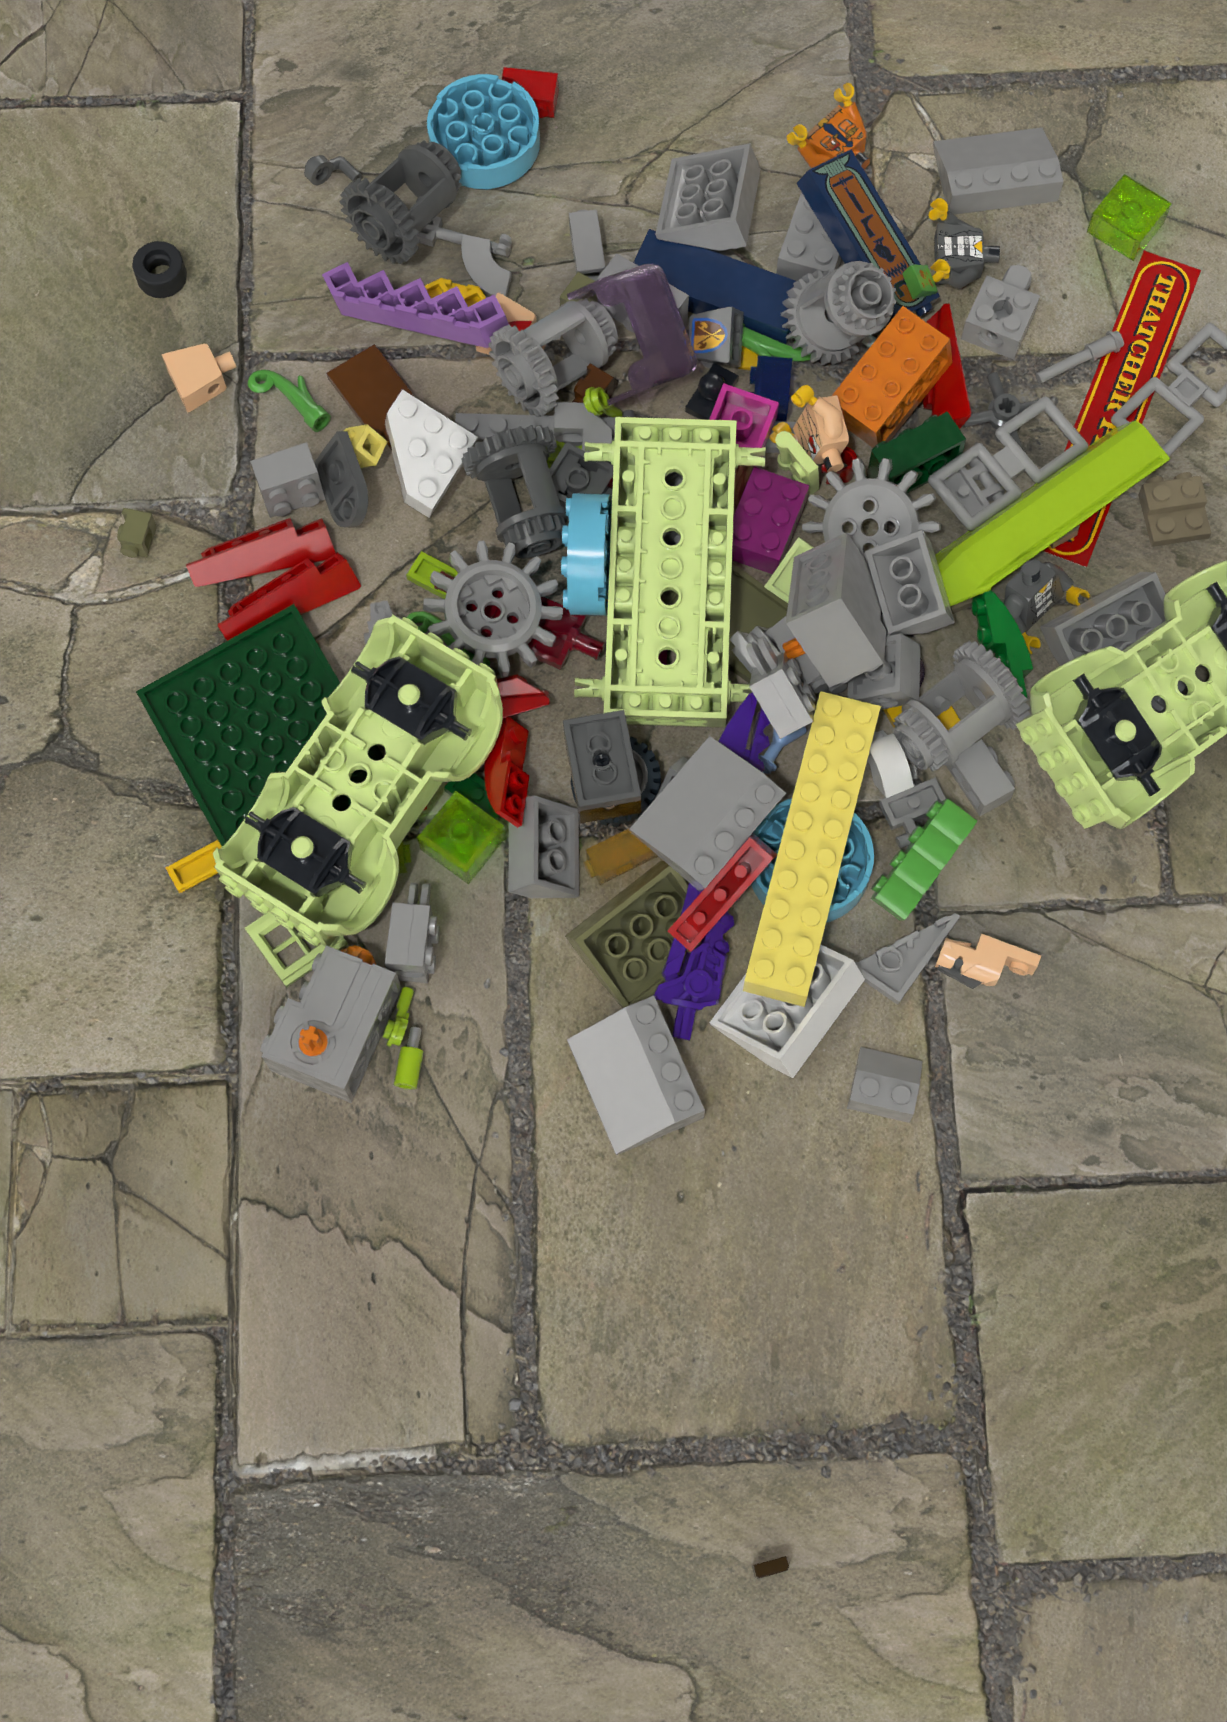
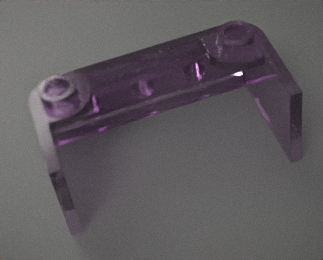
M644 264L606 276L567 294L569 300L585 299L596 294L598 300L605 306H616L623 303L644 358L633 363L628 371V380L632 390L608 399V405L625 403L689 376L694 372L697 359L667 278L660 266Z

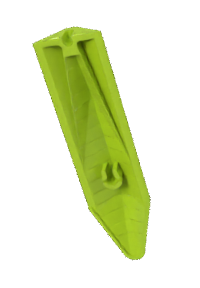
M1137 421L1129 422L1109 431L1088 446L1085 452L1041 483L1031 486L1022 493L1020 498L976 529L960 536L935 555L950 606L991 590L993 585L1170 460V457L1144 425Z

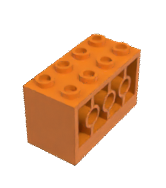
M902 306L832 395L838 396L846 428L872 448L882 441L889 442L952 364L950 339Z

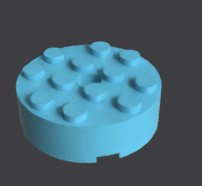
M491 74L463 77L446 86L437 95V100L432 109H429L427 117L429 142H435L444 146L455 157L461 170L459 182L462 186L488 190L508 185L522 177L532 167L540 149L538 110L530 94L516 82L511 84L500 80L499 76Z
M573 493L572 498H566V516H568L569 525H563L562 544H565V547H567V556H562L561 574L567 578V589L563 590V608L569 610L570 615H608V602L605 599H608L610 514H612L610 494Z
M792 798L777 804L753 832L777 854ZM856 813L853 814L826 923L842 917L857 905L866 891L874 864L872 839L865 824ZM777 856L751 884L756 896L763 905L765 904Z

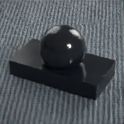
M713 363L709 371L701 377L698 388L685 406V412L698 419L709 420L723 383L734 387L738 382L739 375Z

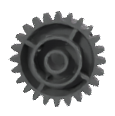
M423 140L416 145H408L399 153L398 158L371 183L367 178H364L362 181L358 178L344 189L340 194L342 199L339 201L344 206L341 212L347 215L344 220L353 226L350 230L357 232L359 235L358 241L363 240L366 243L367 250L371 247L375 256L381 254L384 261L390 259L392 264L407 262L419 249L417 245L420 243V240L416 237L419 232L443 209L449 207L455 201L457 191L462 185L459 182L461 178L459 164L450 151L438 143H426ZM404 183L418 197L416 204L410 209L394 193Z
M530 425L525 429L519 426L515 429H507L499 433L497 432L490 437H485L483 442L474 443L475 447L468 448V452L463 453V458H461L465 473L471 479L477 477L478 480L485 482L498 523V527L495 530L498 540L504 542L505 547L509 542L515 544V556L521 559L541 556L562 545L563 525L566 526L565 523L568 520V516H566V508L560 505L546 462L551 457L550 454L554 453L555 448H557L552 429L549 430V427L542 428V425L533 428V425ZM524 476L534 508L521 512L511 479Z

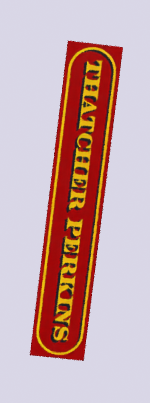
M1145 250L1143 251L1112 329V332L1118 331L1121 334L1124 346L1117 353L1113 351L1101 357L1074 425V428L1085 439L1088 446L1116 428L1111 422V417L1152 377L1160 379L1201 273L1200 269ZM1154 392L1126 418L1127 421L1143 423ZM1068 440L1064 451L1073 446L1070 440ZM1112 501L1080 523L1077 536L1053 549L1051 546H1048L1043 552L1087 567Z

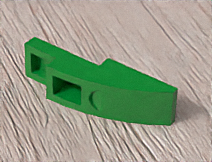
M992 590L973 597L971 609L973 615L977 618V640L979 644H982L987 652L991 650L992 653H995L994 657L1001 659V662L1009 668V671L1017 679L1018 685L1023 689L1021 694L1028 699L1024 678L1033 670L1028 648L1017 623L1003 602Z

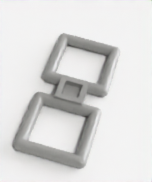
M1207 323L1167 362V368L1178 378L1168 387L1157 377H1152L1111 417L1112 424L1119 427L1129 423L1126 418L1155 391L1189 419L1162 447L1166 454L1170 456L1204 422V416L1192 407L1201 397L1215 407H1219L1227 400V383L1216 393L1184 367L1182 363L1209 337L1227 350V335L1214 324Z
M1042 397L995 431L996 437L1004 445V448L993 456L982 443H976L929 476L928 483L967 530L972 531L1021 497L1022 491L1013 479L1024 471L1035 483H1041L1088 449V443L1049 397ZM1042 411H1045L1073 446L1039 469L1010 434ZM978 457L1007 492L977 514L971 516L943 481Z

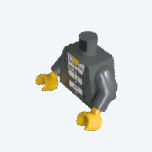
M937 198L930 203V206L934 209L929 211V218L933 221L939 218L934 235L935 263L930 266V269L935 271V274L932 276L935 285L949 284L957 289H961L981 278L984 263H999L1000 246H984L983 231L980 228H974L948 211V204L944 199Z
M1032 559L1023 564L1022 570L1007 583L1004 605L1017 623L1029 654H1032L1030 646L1039 649L1041 642L1039 638L1028 636L1026 632L1064 596L1063 592H1067V602L1075 606L1081 605L1078 602L1079 595L1087 599L1090 598L1087 590L1073 586L1074 581L1060 566L1050 562L1042 563L1037 559Z

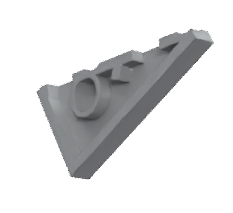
M956 913L945 916L919 932L917 930L895 941L893 945L884 947L859 962L856 961L855 964L865 978L864 982L898 1005L958 922L960 916Z

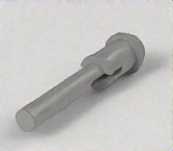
M1108 331L1106 336L1086 344L1084 350L1037 372L1036 378L1041 384L1088 360L1094 362L1096 359L1113 351L1117 353L1124 346L1123 338L1118 331Z

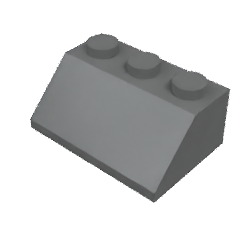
M922 530L865 551L889 635L929 633L955 623L932 543Z
M535 795L526 798L522 826L517 828L509 822L508 892L528 898L579 897V815L576 808Z

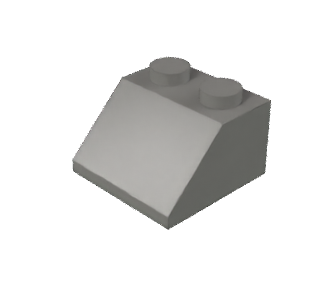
M860 1047L847 1109L910 1123L914 1115L920 1086L922 1061Z

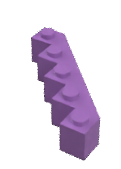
M348 262L322 274L341 314L344 316L484 348H489L490 336L495 331L509 325L506 315L495 295L468 307L457 286L431 299L421 278L394 290L384 270L360 282H357Z

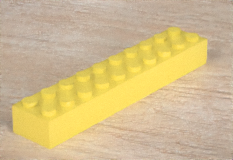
M820 691L745 976L744 992L805 1007L881 708L879 705Z

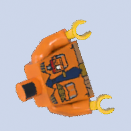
M850 83L843 85L846 96L842 94L840 88L834 91L835 100L843 102V107L838 105L809 132H807L805 126L798 124L793 127L794 132L787 135L788 143L799 146L798 151L811 168L852 149L864 170L870 163V158L863 154L867 133L857 105L851 101L854 95V87Z

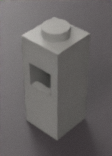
M579 210L569 213V229L576 274L580 272L597 282L598 276L605 269L597 210Z

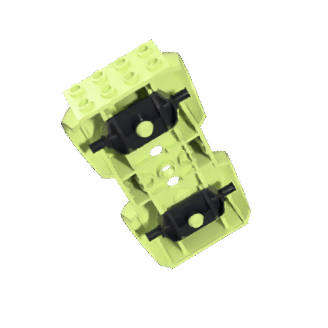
M1227 560L1190 576L1172 588L1164 597L1165 622L1123 651L1109 646L1086 653L1046 674L1031 688L1030 708L1032 714L1017 723L1016 726L1020 730L1023 741L1031 747L1037 756L1040 767L1047 771L1055 783L1056 791L1066 800L1072 809L1074 818L1082 824L1084 829L1103 821L1119 829L1129 826L1188 780L1195 773L1194 757L1227 734ZM1198 665H1203L1208 669L1210 677L1207 682H1202L1196 677L1195 670ZM1179 680L1186 684L1188 688L1187 695L1181 694L1178 690ZM1154 696H1159L1165 701L1166 709L1163 713H1157L1152 708L1151 701Z
M392 614L390 618L381 619L375 623L369 640L348 674L328 698L324 697L322 700V705L327 715L286 773H271L268 776L260 796L244 821L226 844L220 849L217 847L213 852L216 863L214 868L220 875L219 881L226 885L225 889L238 898L244 895L251 901V906L265 915L270 911L277 917L276 921L290 931L295 927L303 934V939L316 947L320 943L325 947H330L336 936L357 934L365 930L376 920L391 898L396 886L399 873V859L396 849L442 782L462 781L475 773L489 756L500 733L503 707L495 672L483 663L479 665L473 663L462 650L458 648L451 650L443 645L444 642L435 634L429 632L426 635L421 632L413 621L405 617L401 620ZM376 744L382 745L386 749V755L379 761H374L368 756L370 747ZM361 769L367 772V778L362 783H354L350 780L352 773L356 770ZM339 795H346L351 800L350 807L345 811H337L333 807V801Z

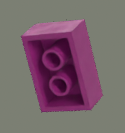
M754 467L733 516L732 561L773 574L786 556L806 506L810 485Z

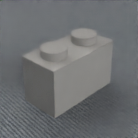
M982 739L962 752L954 764L947 766L979 816L1010 800L1015 791V783L1009 772L1002 770L998 764V757L992 747H987Z

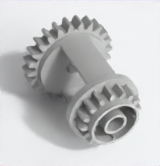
M862 261L849 262L834 271L829 269L823 274L821 270H817L812 274H806L802 279L793 283L794 287L786 292L790 298L782 302L784 306L789 308L781 313V316L788 318V322L783 324L782 328H790L791 331L786 336V339L794 338L796 342L792 348L796 349L801 346L803 348L801 357L810 353L812 363L820 359L821 365L829 362L835 365L841 362V360L845 361L851 358V355L859 352L858 347L864 345L862 343L864 338L884 328L892 316L894 304H896L894 299L896 288H893L890 282L891 277H887L883 273L884 269H878L873 263Z
M585 298L577 302L568 301L562 304L558 310L524 330L518 331L516 326L511 327L510 325L500 328L490 336L491 342L488 345L492 351L489 354L495 360L492 362V365L497 368L498 372H496V375L501 378L502 386L508 389V395L514 396L516 405L521 403L523 411L528 410L530 415L535 414L536 417H539L557 406L556 400L559 397L556 392L585 375L589 363L597 368H601L607 363L608 357L616 350L614 345L618 341V333L615 323L607 310L598 302H589ZM562 335L572 355L552 366L542 346L552 340H559Z
M969 640L954 651L955 654L952 656L955 660L953 662L955 665L954 671L920 696L919 702L909 700L902 706V713L894 718L895 727L892 733L899 741L905 756L921 770H926L929 767L931 771H934L943 765L951 766L958 760L962 752L997 725L1001 726L1004 724L1006 729L1011 728L1014 730L1018 728L1016 726L1017 723L1030 715L1028 711L1030 707L1025 703L1028 699L1021 694L1023 689L1018 685L1017 679L1009 671V668L1001 662L1000 658L994 657L991 650L987 652L982 644L979 646L976 641L971 642ZM965 695L976 709L947 731L937 716L943 711L948 710L952 704Z

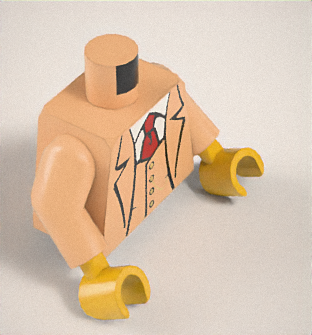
M803 385L791 396V400L796 406L802 408L807 404L793 427L794 433H792L790 426L786 422H780L772 428L774 432L769 435V438L776 444V435L782 431H787L792 434L815 464L824 463L827 472L840 471L844 467L840 455L849 443V435L838 396L822 398L819 396L816 398L814 397L813 389L809 385Z

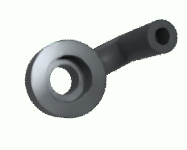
M318 155L310 158L305 165L304 175L313 185L323 184L331 176L332 171L340 169L352 181L358 178L362 179V174L342 156L328 160L325 156Z

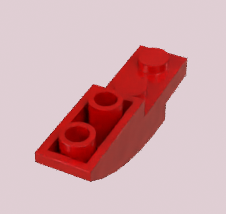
M505 717L502 720L496 743L485 760V787L488 799L495 813L518 828L522 826L530 777V775L523 771L529 731L512 718Z

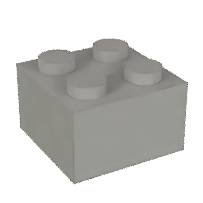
M307 442L250 461L270 518L285 516L292 510L301 507H312L318 504L319 501L325 500L318 471Z

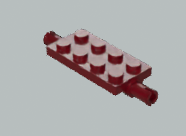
M444 571L440 572L452 580L455 578L454 576H451L445 573ZM434 585V588H435V589H437V590L439 589V590H441V591L447 593L445 590H443V589H441V588H438V587H436V586ZM498 590L492 593L495 598L503 596L502 592ZM541 597L542 606L563 608V605ZM468 604L466 609L474 612L477 610V607L474 604ZM488 605L484 609V613L488 618L494 619L501 615L500 609L495 605ZM563 608L561 620L540 619L539 627L550 631L556 636L553 646L544 645L533 638L527 645L535 653L537 660L561 670L570 651L572 652L573 650L598 660L600 657L599 653H602L605 642L598 641L581 633V629L586 621V615H570L569 610ZM515 616L507 617L509 623L514 624L518 622ZM488 629L481 631V634L485 637L492 635Z

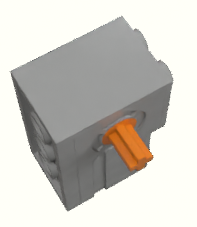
M846 532L795 556L786 625L795 638L782 645L788 659L796 658L806 653L829 688L839 683L845 684L853 677L866 671L872 672L884 664L886 628L880 621L881 606L869 565L849 534Z
M356 945L349 946L340 951L326 946L323 953H318L312 964V971L314 973L310 982L305 981L300 990V1003L288 998L285 1006L281 1005L278 1008L274 1017L276 1026L272 1034H267L264 1038L260 1051L263 1053L262 1058L272 1072L352 1103L402 988L396 972L378 966L370 951Z

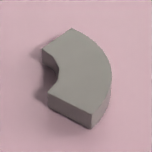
M463 234L461 242L462 258L470 278L485 294L496 296L498 292L507 297L512 274L510 271L501 268L493 260L490 239Z

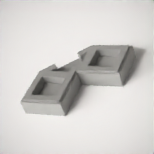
M556 402L554 433L583 434L582 450L584 451L585 442L612 443V429L599 416L588 412L584 403Z

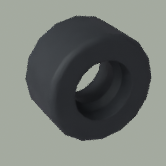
M154 241L142 246L134 255L132 268L137 283L145 294L153 298L170 297L179 292L186 283L187 271L182 255L174 245L164 241ZM157 266H169L168 270L163 273H150Z

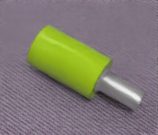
M411 1027L407 1046L400 1048L393 1084L396 1087L410 1090L417 1089L424 1053L423 1050L418 1049L421 1035L420 1028Z

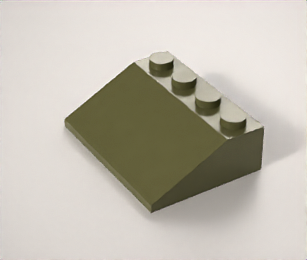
M665 861L658 862L565 935L582 961L622 1008L649 998L654 994L657 986L665 982L661 973L666 964L674 938L667 931L681 915L688 888L682 876ZM686 949L681 968L677 975L681 972L687 952H689L688 949Z

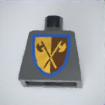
M725 307L691 315L689 318V330H677L675 334L676 346L678 348L688 347V357L698 361L741 367L744 312L734 307Z

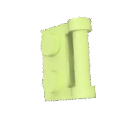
M787 431L778 433L775 441L780 452L777 458L779 468L789 470L793 474L791 476L792 480L810 485L808 494H814L820 489L818 466L792 434Z

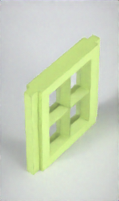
M269 911L266 915L245 927V930L287 988L312 971V964L318 953L322 954L325 946L319 944L318 947L310 950L301 938L303 934L293 928L292 931L288 930L292 937L272 949L264 935L280 924L276 921L277 917ZM336 936L330 947L340 951L347 947L348 943L343 936ZM296 941L305 955L285 967L277 953Z

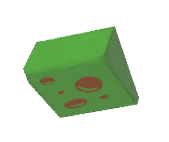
M914 264L902 273L912 300L938 292L928 265Z

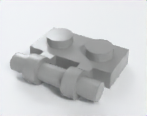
M978 457L968 463L971 469L967 470L964 466L943 481L971 516L990 504L988 501H995L1004 495L1003 493L1005 492L1001 484L994 481L989 474L990 471ZM974 480H980L985 489L981 491Z
M936 777L891 797L880 799V808L891 830L903 826L906 832L896 837V842L900 849L910 845L911 842L907 839L916 828L914 821L926 817L927 811L935 801L941 803L946 799Z

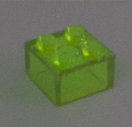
M1124 174L1092 213L1087 233L1134 261L1165 223L1172 203Z
M455 791L419 834L417 840L420 850L469 884L506 839V833L503 824Z

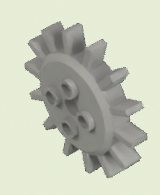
M858 458L852 460L855 482L845 485L840 475L834 471L826 474L828 482L836 489L837 493L831 501L821 495L812 494L809 496L808 501L812 505L820 507L826 512L823 522H807L802 524V530L808 533L823 532L824 540L827 542L846 533L843 526L847 521L853 524V531L848 534L868 564L864 551V546L867 543L873 544L875 548L920 530L933 533L941 530V523L936 521H920L918 510L931 505L936 500L934 494H923L920 498L912 500L907 490L915 483L918 476L917 472L914 470L909 471L904 475L902 481L896 485L889 481L892 460L883 458L879 465L878 477L876 479H867L865 465L862 459ZM867 500H872L875 504V508L871 512L867 511L864 507ZM868 518H872L878 523V531L873 536L866 535L862 529L863 522ZM889 521L894 522L896 525L893 533H889L885 529L886 523Z
M478 541L476 550L477 563L468 566L456 550L450 553L449 560L451 565L458 572L453 580L442 573L432 572L430 582L436 587L447 592L446 598H424L423 610L443 612L445 621L428 627L427 634L430 632L440 637L450 633L455 641L448 648L451 650L454 648L466 649L473 653L472 662L477 665L483 663L484 657L496 658L498 671L501 677L505 678L508 677L510 669L507 656L516 652L519 653L524 663L530 668L536 665L537 658L535 653L527 645L532 638L544 645L553 646L556 636L550 631L539 627L540 619L561 620L563 608L542 606L541 597L551 595L557 591L558 583L554 579L540 585H535L530 577L539 569L541 559L538 556L529 560L527 565L521 570L511 564L515 557V544L509 542L503 551L502 561L489 560L485 541ZM498 590L502 592L503 596L495 598L492 593ZM474 604L477 610L470 612L466 609V606ZM488 605H495L500 609L501 615L494 619L488 618L484 613V609ZM515 616L518 622L514 624L509 623L507 617ZM483 629H488L491 631L492 635L490 637H484L481 634V631Z

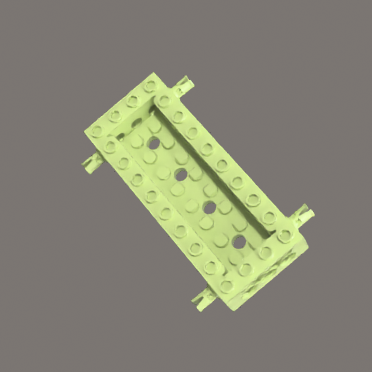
M615 417V440H612V443L585 442V451H590L584 453L585 462L609 461L611 465H614L605 676L602 679L575 678V686L585 688L574 689V697L602 698V701H604V713L624 710L627 724L725 728L727 705H730V702H743L748 696L747 693L752 692L749 687L750 684H731V680H728L735 468H738V465L765 467V458L761 456H765L766 447H739V444H736L737 420ZM669 473H679L683 478L682 482L678 486L668 485L665 478ZM669 531H675L680 535L681 539L676 545H667L663 541L664 534ZM667 590L676 592L678 595L677 602L673 605L664 604L660 598L663 592ZM662 651H673L676 655L675 662L671 665L662 664L658 659Z

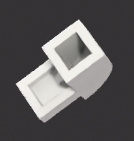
M884 730L874 732L867 762L870 764L874 785L886 798L914 787L907 758L893 733L887 735Z

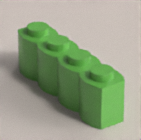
M948 798L941 803L939 801L933 803L926 813V816L929 817L923 827L918 825L907 839L911 842L905 852L902 850L897 852L889 864L893 867L886 877L882 874L871 888L874 891L871 899L899 921L905 920L913 911L924 893L929 889L941 870L954 855L959 845L977 823L976 819Z

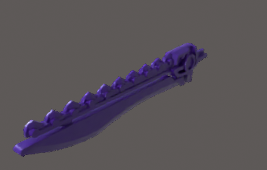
M751 692L725 727L718 742L763 772L765 771L763 761L761 762L758 755L770 745L768 736L763 733V729L770 724V721L761 707L757 714L749 750L746 749L757 704V699L753 692ZM690 883L688 884L681 915L702 892H699ZM728 911L702 939V943L691 952H687L679 977L677 973L680 971L686 948L673 938L666 964L661 973L665 982L657 986L653 996L656 1000H661L663 1003L678 1007L672 1033L674 1038L690 1041L695 1012L702 1010L703 1007L719 1004L728 958L726 953L730 951L728 941L726 942L723 939V934L735 925L733 916Z

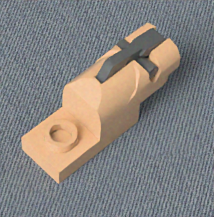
M981 934L975 948L971 947V943L946 938L935 967L945 975L974 989L980 984L995 986L1004 965L1008 966L1010 971L1018 975H1033L1038 967L1041 955Z

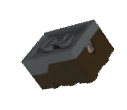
M624 710L563 720L564 740L580 824L641 813V793Z

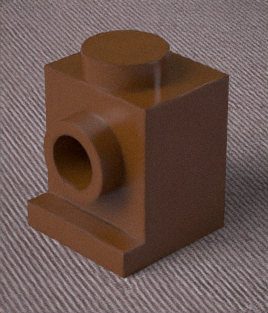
M589 363L587 366V376L580 378L575 385V398L572 402L584 403L583 398L586 389L590 387H601L610 398L614 393V377Z

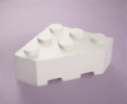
M402 390L386 415L385 426L392 447L404 503L430 518L463 466L461 460L463 453L468 452V448L475 446L474 443H476L478 437Z

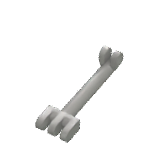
M436 216L416 237L420 240L421 244L434 247L437 238L461 245L463 233L442 228V218ZM501 234L499 243L491 241V253L508 258L511 252V237Z

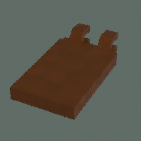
M374 344L326 374L328 380L361 424H368L388 441L387 445L392 450L385 426L386 415L402 390L412 396L414 395Z

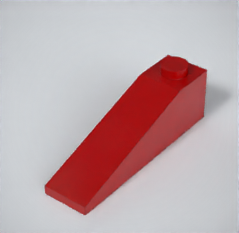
M753 834L667 932L691 952L774 860L777 853Z

